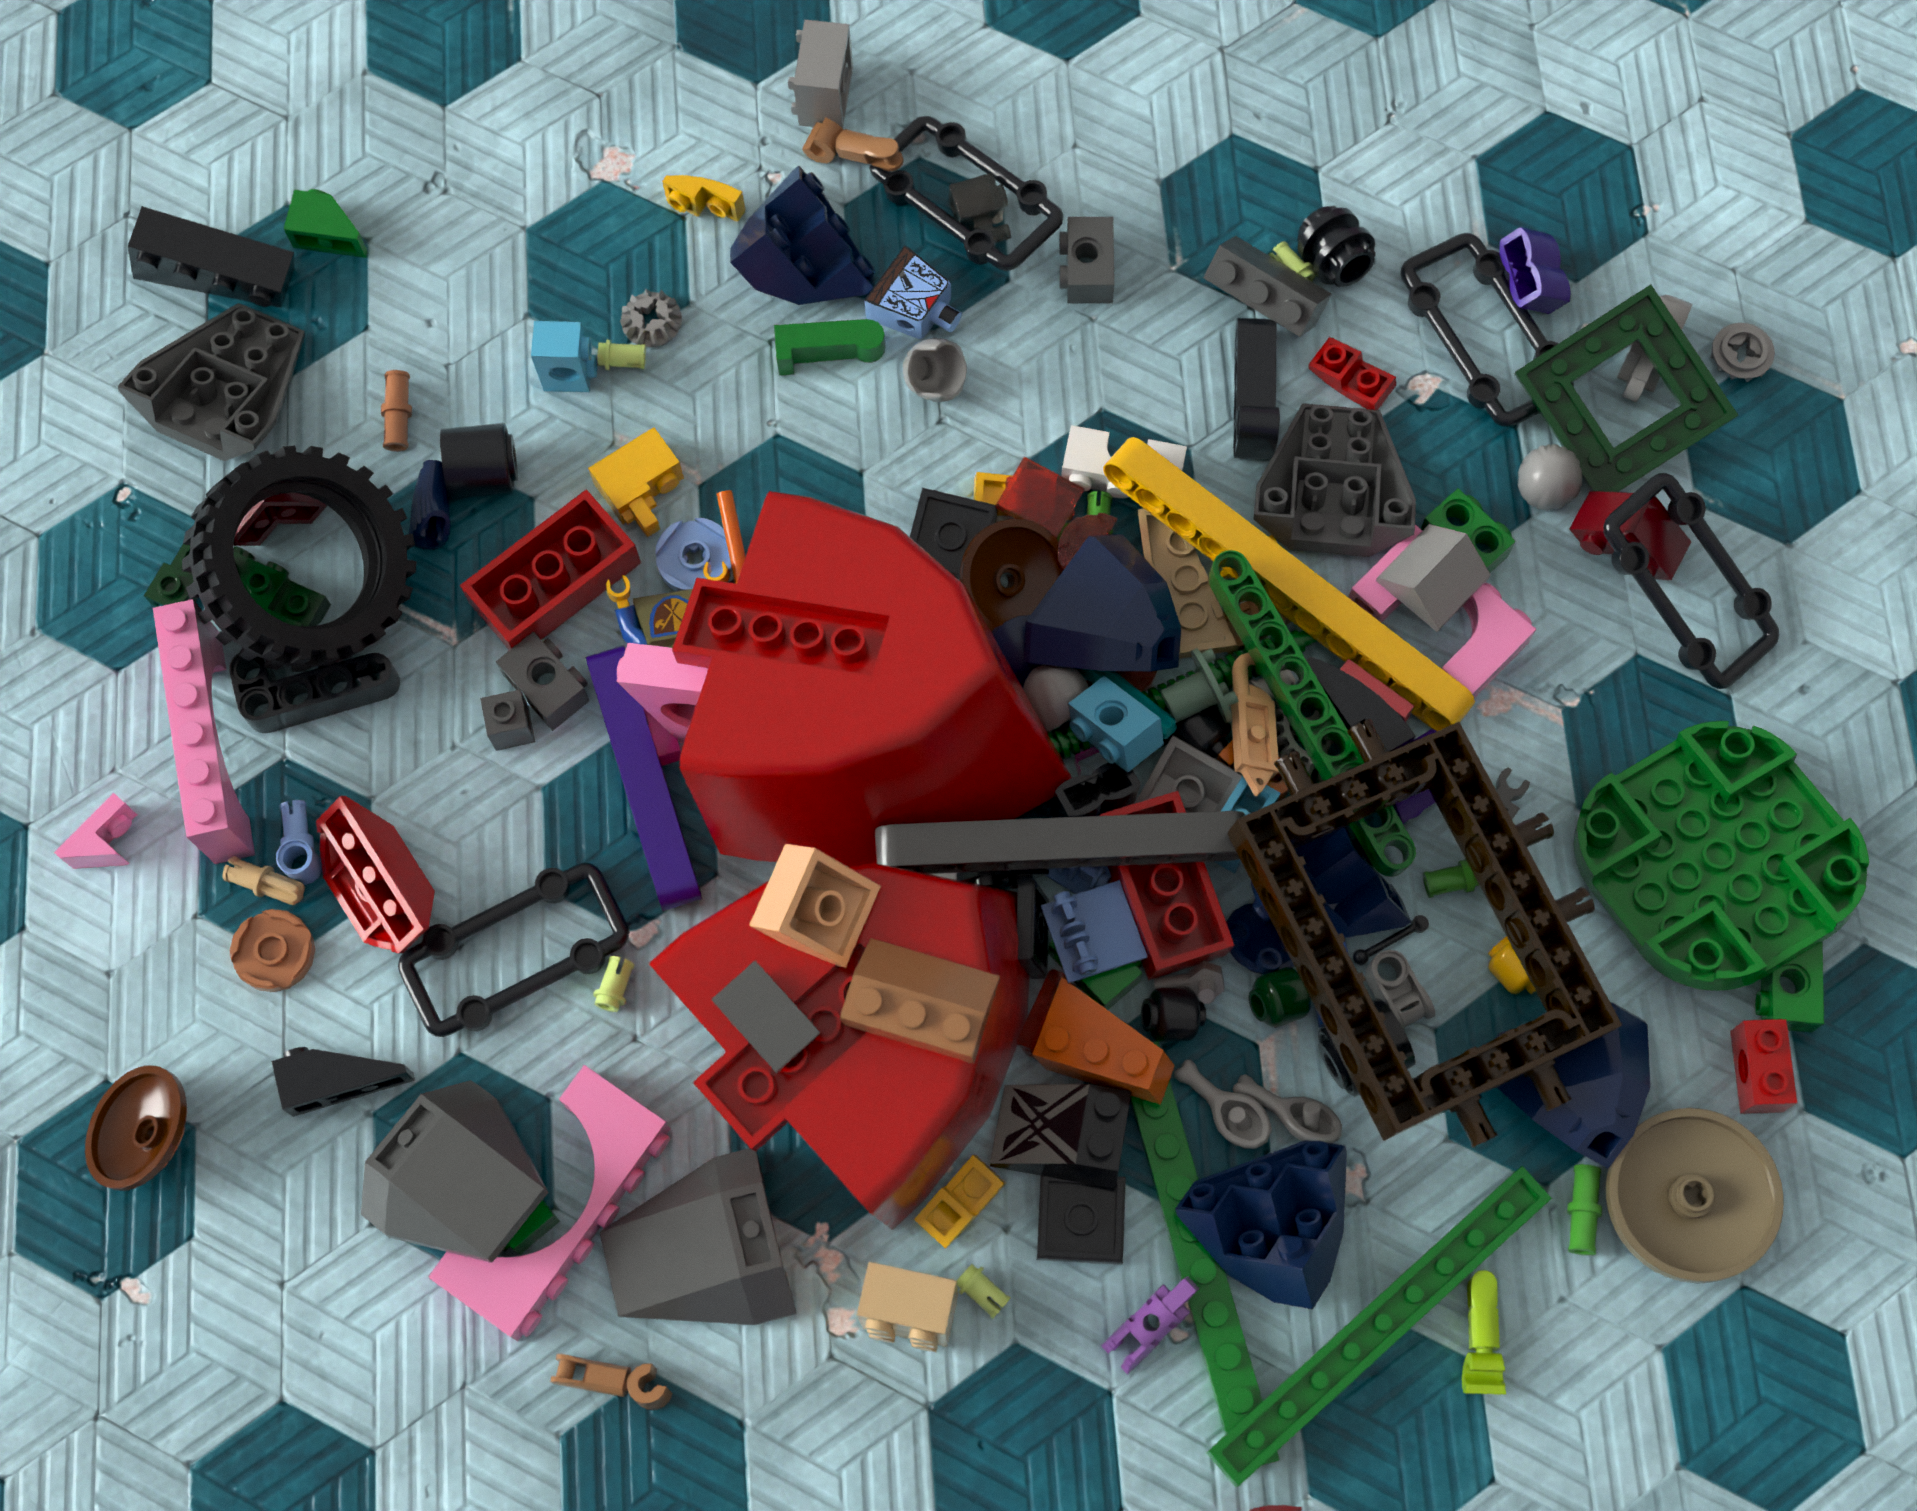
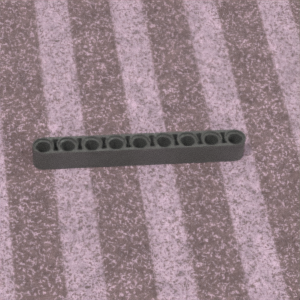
M1240 811L891 824L875 829L877 864L926 874L1234 861L1240 858L1227 832L1237 819L1245 816V813Z

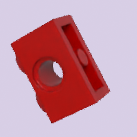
M1787 1020L1742 1021L1730 1031L1740 1114L1783 1113L1797 1104Z

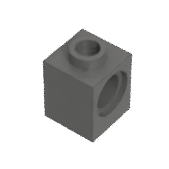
M521 690L480 698L487 736L496 751L535 742L529 706Z

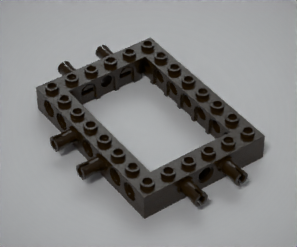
M1368 719L1363 722L1364 725L1360 722L1347 731L1364 764L1321 783L1314 784L1298 751L1290 753L1291 757H1288V755L1281 757L1274 762V765L1281 774L1291 796L1237 819L1227 832V835L1383 1141L1449 1110L1450 1113H1456L1473 1148L1498 1136L1479 1102L1482 1099V1094L1524 1075L1525 1078H1531L1548 1112L1572 1100L1571 1095L1569 1096L1553 1064L1557 1063L1555 1059L1595 1041L1622 1026L1567 923L1585 914L1592 913L1595 906L1593 899L1576 905V903L1590 895L1583 887L1557 900L1554 899L1527 849L1531 845L1553 837L1554 830L1552 824L1536 830L1542 826V823L1548 821L1549 818L1541 812L1517 825L1513 823L1460 722L1396 750L1387 752L1373 726V721ZM1429 789L1547 1012L1533 1021L1504 1032L1478 1048L1476 1046L1472 1047L1461 1055L1439 1065L1436 1064L1412 1078L1404 1063V1060L1407 1059L1404 1052H1398L1383 1023L1386 1020L1383 1012L1378 1013L1363 984L1366 980L1363 973L1358 974L1343 945L1346 941L1343 934L1338 935L1323 906L1326 903L1323 895L1318 896L1304 869L1306 862L1303 856L1298 858L1294 849Z

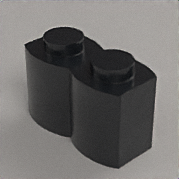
M1115 762L1113 764L1105 763L1097 768L1091 776H1077L1063 782L1054 792L1050 814L1052 818L1100 816L1102 813L1135 804L1141 783L1133 770L1127 772Z

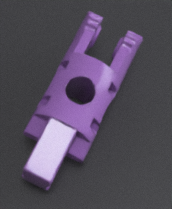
M1188 1276L1171 1291L1163 1284L1101 1347L1107 1353L1115 1351L1123 1343V1339L1130 1332L1142 1345L1135 1352H1131L1120 1366L1128 1375L1159 1345L1161 1340L1172 1329L1177 1327L1191 1313L1184 1304L1199 1290V1287ZM1149 1314L1158 1317L1160 1321L1159 1328H1154L1150 1325L1148 1321Z

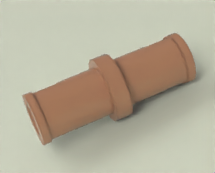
M390 370L386 372L384 377L385 403L381 405V415L385 417L383 448L389 451H404L408 448V418L412 417V406L408 404L410 374L402 370Z

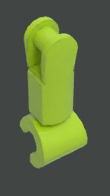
M1481 1270L1476 1272L1467 1283L1469 1350L1476 1352H1468L1465 1357L1462 1369V1390L1464 1393L1506 1395L1502 1373L1505 1372L1503 1356L1501 1353H1493V1351H1497L1500 1348L1498 1309L1496 1308L1498 1305L1497 1279L1491 1272Z

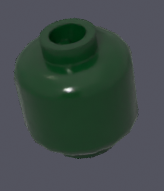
M1285 967L1256 978L1252 990L1249 992V1005L1258 1021L1265 1022L1274 1028L1305 1018L1311 1009V998L1297 970L1290 967Z

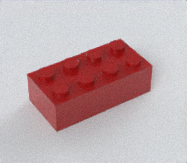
M586 489L460 584V587L469 604L503 644L511 650L532 632L541 640L606 591L608 579L612 586L623 578L622 575L625 576L641 564L636 545Z
M1174 791L1102 813L1100 816L1186 813L1179 792ZM1204 862L1108 866L1113 882L1118 880L1121 882L1148 958L1141 960L1148 980L1196 966L1202 961L1208 962L1224 957L1235 946Z

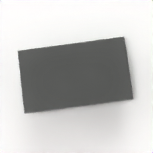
M756 960L711 999L776 1073L820 1034L818 1029Z

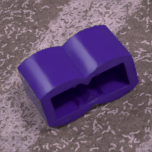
M1520 227L1500 240L1501 261L1505 269L1510 273V292L1519 308L1551 314L1570 302V284L1566 274L1560 268V250L1552 235Z

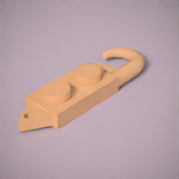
M1245 653L1234 661L1232 668L1233 691L1239 701L1231 705L1235 772H1240L1243 775L1254 796L1257 797L1263 791L1268 781L1279 772L1274 765V762L1278 760L1275 701L1264 690L1249 684L1248 667L1255 665L1250 654Z

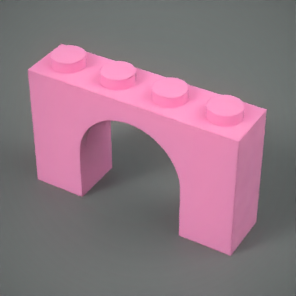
M1416 525L1414 535L1398 542L1351 588L1348 598L1381 623L1402 602L1381 586L1376 579L1422 532ZM1484 583L1463 605L1471 621V638L1441 668L1464 685L1474 698L1527 646L1536 631V628L1532 626L1530 618L1521 610L1511 608L1502 600L1499 591L1489 583Z
M627 643L624 657L618 662L616 682L669 733L677 738L680 743H684L708 668L677 663L672 648Z

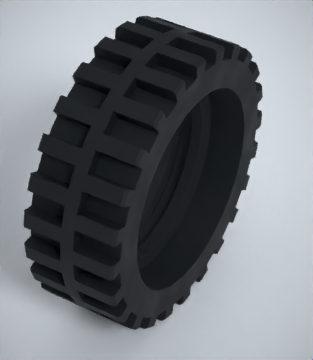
M295 445L283 446L274 454H270L267 450L255 455L248 462L241 463L205 494L207 497L195 508L191 516L195 520L194 525L185 532L183 544L190 545V554L182 559L183 572L192 571L194 580L186 589L190 599L200 597L205 607L203 611L198 613L202 622L206 624L213 620L221 632L215 638L224 646L231 641L241 646L242 649L238 656L248 661L258 656L265 659L264 667L274 670L286 665L291 666L292 672H304L312 667L318 666L320 668L337 663L361 652L364 648L386 635L384 630L398 621L402 615V611L398 607L410 599L413 590L412 587L405 585L406 578L416 573L417 561L407 560V550L415 546L413 534L404 535L400 523L408 519L403 508L394 511L387 500L388 497L393 495V492L386 484L378 489L369 480L374 472L366 466H362L357 471L347 466L350 459L349 456L338 452L330 459L322 457V447L310 446L301 453L296 452ZM283 493H299L312 497L333 509L353 532L363 558V586L354 604L336 620L317 626L290 625L266 612L256 603L244 587L236 568L233 547L234 538L244 516L262 500Z

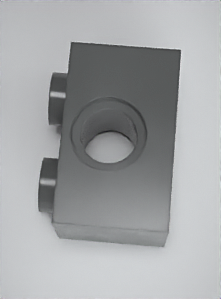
M1067 217V232L1059 233V255H1067V266H1060V289H1067V303H1113V217ZM1086 257L1091 258L1094 261L1090 263L1081 262L1079 259Z
M532 632L499 658L496 663L507 681L515 690H521L526 702L553 731L589 702L584 689L588 683L574 666L567 670L559 661L563 655L549 638L542 642ZM543 674H555L554 679L550 683L545 685L537 684L538 679Z

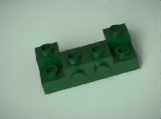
M183 544L171 565L163 562L144 594V597L151 605L159 607V605L164 606L191 600L186 587L194 582L192 571L183 572L182 559L190 554V545ZM234 546V558L240 579L250 596L266 612L294 626H317L323 620L331 606L326 596L291 581L288 577L289 572L282 566L270 561L264 565L255 561V557L248 551Z

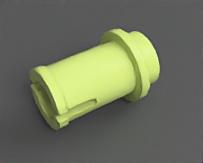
M1281 242L1272 249L1277 255L1273 252L1269 253L1268 256L1308 280H1314L1316 275L1313 271V265L1310 262L1305 263L1289 247L1287 242Z
M607 339L606 343L598 344V366H605V370H610V366L645 369L646 345L611 343V339Z
M610 956L608 958V965L600 988L594 990L593 996L596 998L594 1004L610 1012H618L620 1006L625 1005L626 999L623 996L635 966L633 962L624 959L620 974H616L621 958L618 956Z
M971 1264L957 1280V1286L961 1288L959 1293L962 1295L965 1292L993 1319L1001 1310L999 1306L1003 1308L1011 1297L1001 1291L982 1273L984 1270L982 1266L977 1269ZM989 1297H991L997 1304H999V1306L996 1305Z

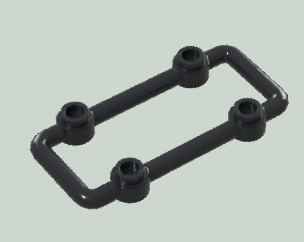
M921 116L912 121L894 140L898 143L899 152L901 153L922 132L928 131L936 137L938 149L942 154L947 157L963 156L1016 194L1019 208L1023 212L1032 216L1042 213L1048 217L1009 255H1005L996 249L992 233L984 229L970 230L915 190L913 178L908 172L903 170L891 172L870 164L871 175L884 185L886 196L890 202L900 206L909 203L961 241L965 246L967 257L970 261L979 265L989 262L996 268L1005 271L1017 268L1056 232L1063 222L1062 210L1048 199L1047 189L1042 182L1037 180L1022 181L966 140L964 128L955 122L943 124L931 116Z
M1458 234L1409 258L1403 263L1400 276L1410 292L1408 307L1416 316H1426L1468 381V401L1476 408L1486 409L1496 424L1502 427L1515 426L1540 412L1532 400L1508 412L1505 411L1497 399L1500 393L1499 382L1489 374H1481L1438 308L1440 301L1438 288L1431 283L1422 282L1416 272L1467 248L1476 260L1473 267L1475 278L1484 285L1493 286L1535 350L1533 360L1559 343L1547 341L1528 310L1519 308L1514 302L1509 282L1504 276L1505 267L1501 261L1500 253L1494 250H1487L1483 242L1474 234Z
M1659 473L1650 478L1605 519L1603 526L1604 535L1614 549L1611 562L1618 573L1633 576L1679 641L1681 647L1678 651V657L1682 665L1690 670H1699L1712 687L1726 689L1752 668L1778 642L1779 628L1769 613L1772 606L1771 597L1764 589L1752 588L1704 520L1706 507L1703 498L1694 492L1686 493L1672 475ZM1662 489L1671 500L1668 505L1669 517L1678 525H1688L1736 593L1737 596L1734 600L1736 613L1742 619L1754 620L1763 632V636L1722 673L1714 664L1716 659L1714 644L1706 638L1695 637L1648 570L1649 553L1645 546L1638 542H1629L1620 530L1621 525Z
M580 863L565 871L557 868H547L538 874L535 886L451 928L445 924H435L429 927L424 933L421 943L402 953L398 962V970L426 1030L436 1037H446L463 1028L470 1031L485 1029L492 1021L493 1013L576 971L583 974L596 973L602 968L606 956L625 946L629 939L630 931L602 872L597 866L591 863ZM587 879L613 931L611 936L599 942L590 938L581 939L572 946L569 957L486 999L477 995L468 996L459 1003L456 1014L442 1021L439 1019L414 966L416 963L430 956L439 960L450 958L458 949L460 941L541 900L547 903H559L568 896L571 885Z

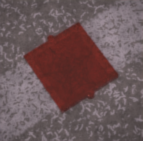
M1024 456L1014 475L1007 477L1005 482L1007 487L995 508L1015 519H1024L1037 523L1047 529L1057 539L1067 520L1073 519L1075 515L1073 509L1083 494L1084 488Z

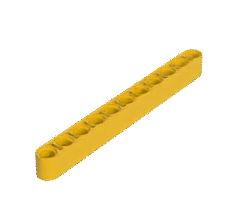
M1134 437L1128 438L1103 466L1105 476L1115 487L1213 562L1216 556L1223 551L1235 550L1242 553L1250 563L1277 611L1341 660L1346 662L1349 658L1413 704L1414 708L1411 713L1430 728L1439 731L1452 724L1461 722L1475 703L1474 696L1464 685L1142 440ZM1222 567L1234 578H1239L1237 572L1233 568Z

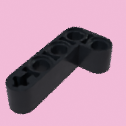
M1237 318L1234 359L1233 456L1234 458L1271 459L1276 450L1280 424L1279 407H1276V322L1271 319Z
M380 653L365 654L276 680L272 669L264 667L265 660L258 656L248 661L236 654L229 665V673L238 710L247 723L256 732L260 733L275 732L386 700L394 696L400 687V677L390 660ZM260 668L255 678L245 680L249 671ZM380 673V679L377 680L376 674ZM347 682L346 688L343 691L331 693L336 684ZM308 693L303 703L292 704L297 695ZM269 704L264 714L254 716V712L259 706Z

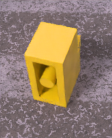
M655 427L588 468L595 487L623 525L625 523L628 525L635 520L647 538L660 530L659 522L651 511L657 507L654 497L659 493L666 494L672 491L679 484V481L684 478L679 460Z

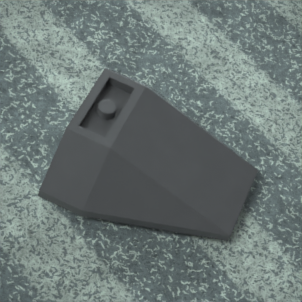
M237 303L141 360L118 385V391L158 433L220 460L227 461L255 450L276 425L305 338V331Z
M1302 403L1256 485L1253 520L1289 550L1370 557L1414 535L1416 499L1380 410Z
M472 1080L420 1094L368 1157L364 1167L361 1215L389 1238L492 1263L544 1199L548 1190L500 1101Z
M751 1148L712 1158L599 1232L618 1317L758 1325L797 1314L787 1272L783 1266L765 1193L766 1185L757 1151L755 1152Z

